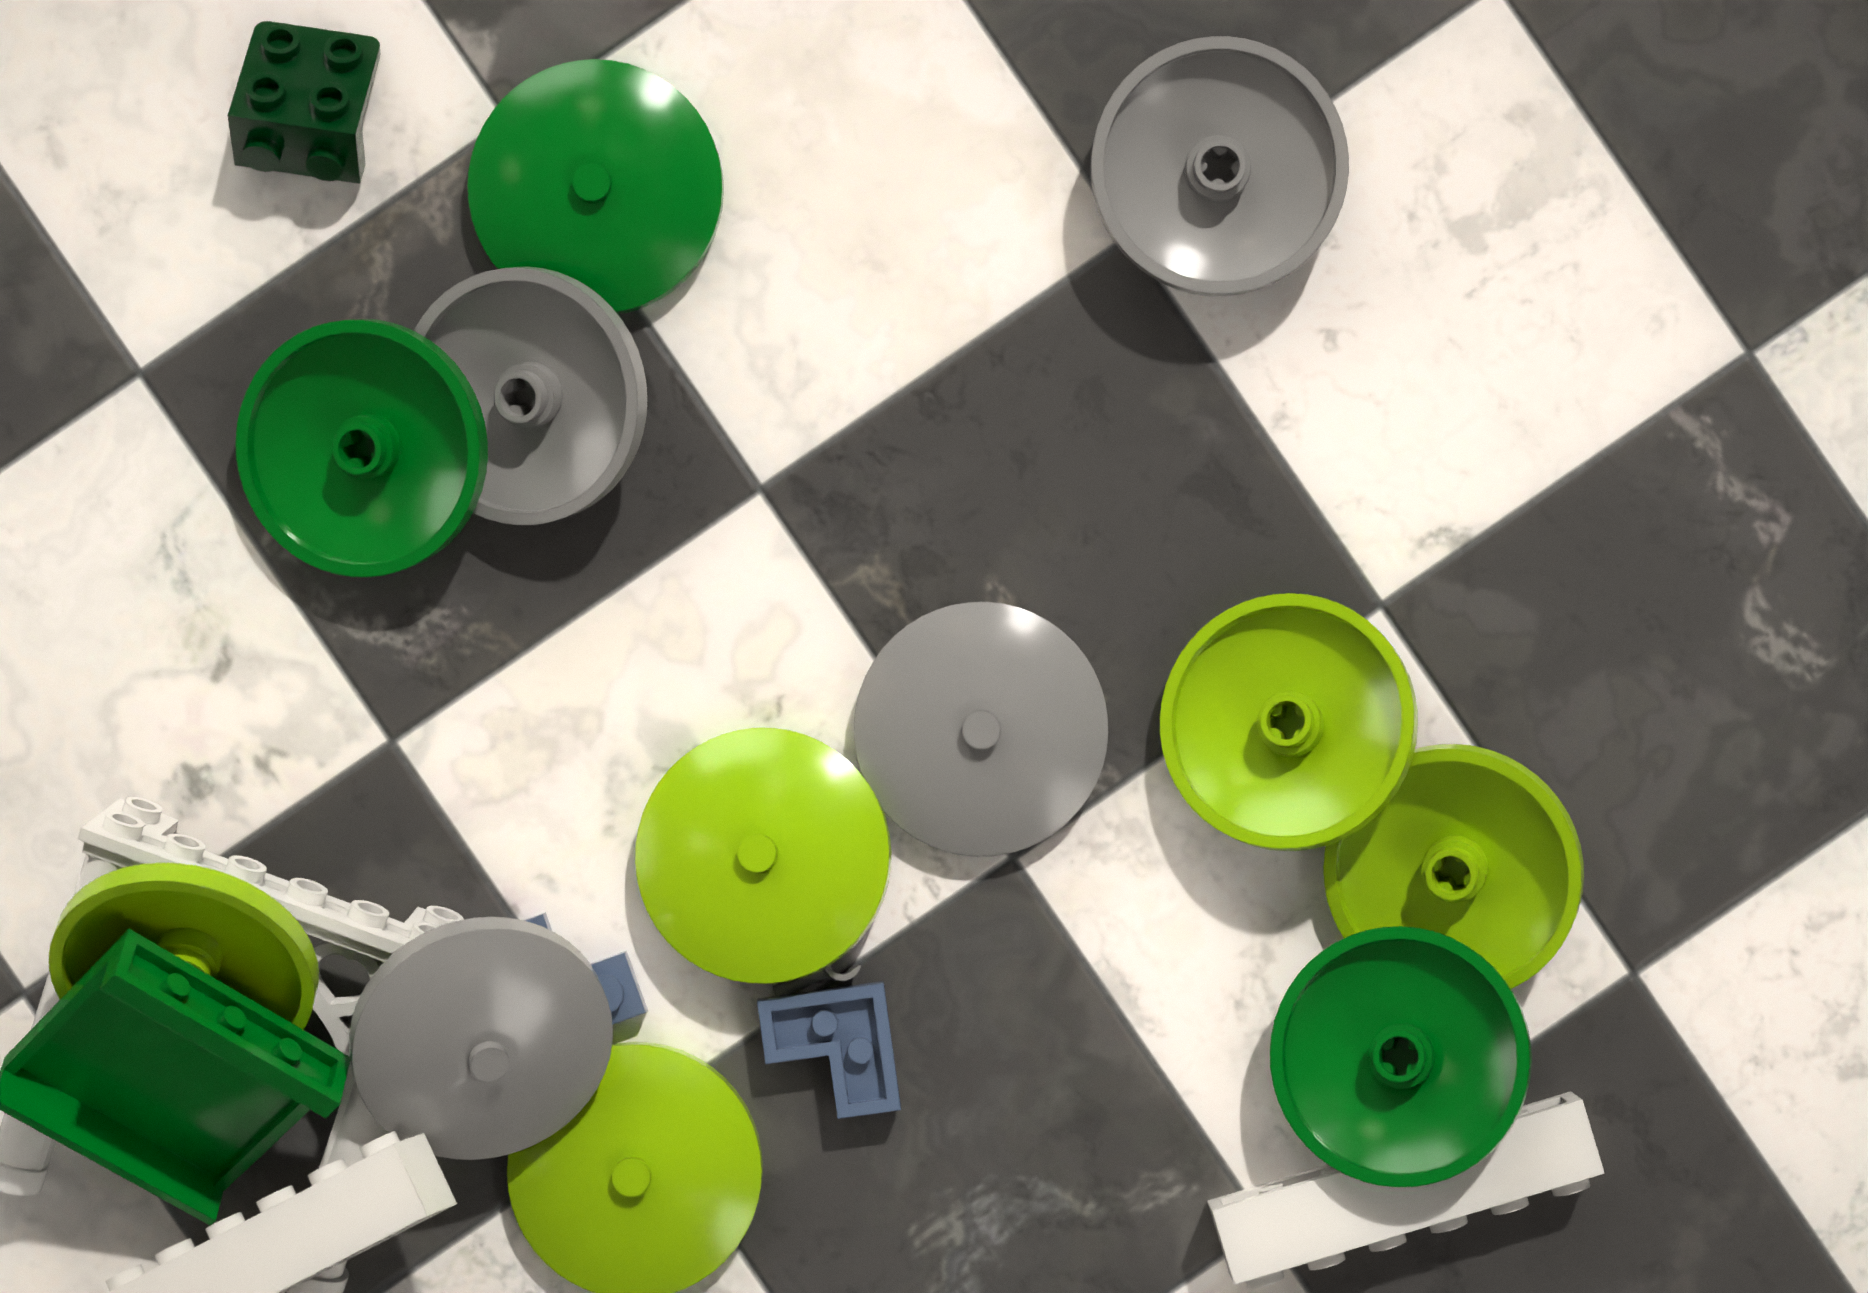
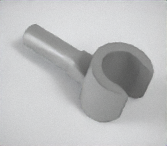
M830 965L807 977L778 983L773 986V990L776 996L793 994L827 978L846 981L858 974L861 965H854L839 974L834 972Z

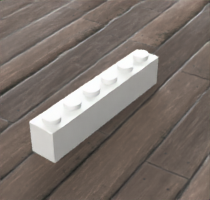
M1570 1091L1524 1105L1515 1124L1492 1153L1469 1170L1441 1182L1416 1187L1379 1186L1349 1177L1329 1165H1324L1211 1199L1207 1202L1234 1285L1246 1282L1249 1289H1255L1284 1279L1283 1270L1307 1263L1309 1270H1320L1337 1265L1346 1259L1344 1252L1368 1245L1371 1252L1384 1251L1400 1246L1407 1241L1406 1233L1430 1227L1431 1233H1443L1460 1228L1468 1223L1466 1215L1491 1208L1493 1215L1507 1214L1523 1209L1529 1205L1527 1197L1548 1190H1552L1553 1196L1574 1194L1590 1187L1588 1178L1605 1173L1583 1099Z
M393 1131L360 1147L359 1149L364 1159L350 1167H347L344 1158L323 1166L307 1175L312 1186L296 1194L292 1185L280 1189L256 1202L261 1212L260 1214L246 1221L242 1212L233 1214L205 1229L210 1240L195 1247L191 1238L186 1239L157 1253L155 1257L159 1266L147 1273L144 1272L140 1264L109 1278L105 1282L110 1291L108 1293H285L456 1205L457 1202L425 1134L422 1133L400 1141L396 1131Z

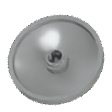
M1210 36L1180 42L1159 51L1137 66L1121 82L1104 108L1096 129L1091 153V184L1096 208L1105 229L1119 250L1136 267L1160 283L1180 291L1205 296H1231L1260 290L1285 278L1303 265L1318 250L1336 223L1343 206L1349 176V153L1343 124L1335 105L1318 80L1296 60L1278 49L1246 38L1230 36Z
M536 267L501 268L471 276L444 292L429 307L414 331L435 343L457 364L473 388L485 420L488 438L487 473L482 493L473 513L503 524L538 525L575 515L588 509L606 496L623 478L639 449L646 423L648 402L647 383L639 351L632 335L615 310L599 294L578 280L556 271Z
M967 602L937 609L918 618L904 627L882 648L872 662L859 691L854 716V743L863 777L873 789L883 811L901 829L921 842L942 851L976 857L997 856L1023 850L1045 840L1067 824L1081 809L1093 791L1103 768L1108 743V714L1103 691L1093 667L1074 641L1062 630L1035 613L1019 607L993 602Z
M505 917L470 918L448 923L419 935L395 951L378 968L363 989L354 1010L349 1033L350 1061L356 1085L365 1106L374 1119L387 1132L396 1131L400 1141L424 1133L434 1155L438 1157L463 1160L489 1159L515 1153L543 1141L569 1123L589 1102L605 1074L610 1059L613 1040L612 1015L607 997L596 972L583 954L569 941L545 927L524 920Z

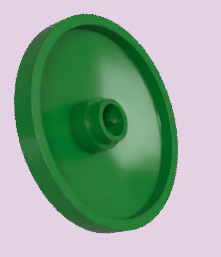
M590 59L562 63L547 68L517 85L499 102L485 121L474 145L468 170L467 188L471 219L485 252L497 269L536 267L562 273L591 288L617 314L629 313L651 305L673 292L686 281L707 254L715 238L723 208L724 184L720 157L710 131L698 111L682 93L661 77L643 68L613 60Z
M349 319L328 322L298 333L278 347L261 365L246 390L240 407L235 439L236 460L240 480L248 502L267 532L283 548L305 563L320 570L350 577H374L413 567L445 548L461 532L477 506L483 490L488 463V438L481 406L473 388L457 364L431 340L402 325L374 319Z
M1394 926L1365 930L1339 940L1321 951L1299 972L1287 989L1278 1008L1271 1034L1270 1070L1273 1087L1283 1114L1295 1134L1307 1148L1332 1168L1349 1177L1379 1186L1416 1187L1434 1184L1455 1177L1480 1163L1504 1140L1515 1124L1527 1096L1531 1078L1532 1054L1528 1026L1522 1008L1506 980L1484 957L1467 945L1438 932L1416 927Z

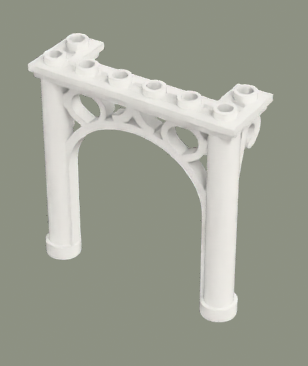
M127 797L125 800L119 798L82 826L77 840L84 842L82 853H85L86 856L73 896L96 878L128 866L148 863H181L214 869L230 874L261 889L284 906L308 935L322 939L321 942L314 946L319 969L320 961L325 956L341 955L348 960H355L361 963L368 971L371 979L378 968L395 951L412 939L439 926L464 920L459 913L441 906H428L426 909L417 907L403 923L390 918L387 909L373 902L354 900L352 903H348L327 895L328 889L315 881L304 878H292L288 881L266 873V866L254 859L244 856H230L227 859L205 851L206 846L200 840L174 833L179 820L162 814L163 809L160 805L144 798ZM319 970V984L313 1010L326 1026L336 1049L350 1057L349 1033L351 1022L348 1016L354 1014L361 994L335 997L323 981ZM50 972L31 1029L60 1000L52 984ZM351 1061L341 1103L319 1168L344 1158L347 1167H350L364 1159L359 1149L360 1147L389 1133L374 1119L365 1106L356 1085ZM4 1113L0 1126V1192L18 1196L38 1194L42 1190L56 1141ZM347 1261L288 1290L287 1293H343L349 1277V1272L345 1267Z

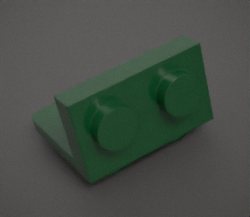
M272 21L258 23L254 27L227 115L234 165L249 167L262 172L276 171L315 177L323 181L337 180L360 184L366 165L362 120L381 55L379 41L375 37Z

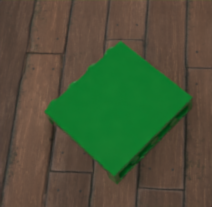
M128 929L4 1057L0 1068V1110L211 1226L216 1221L223 1192L309 1110L326 1118L340 1105L350 1065V1057L140 934Z

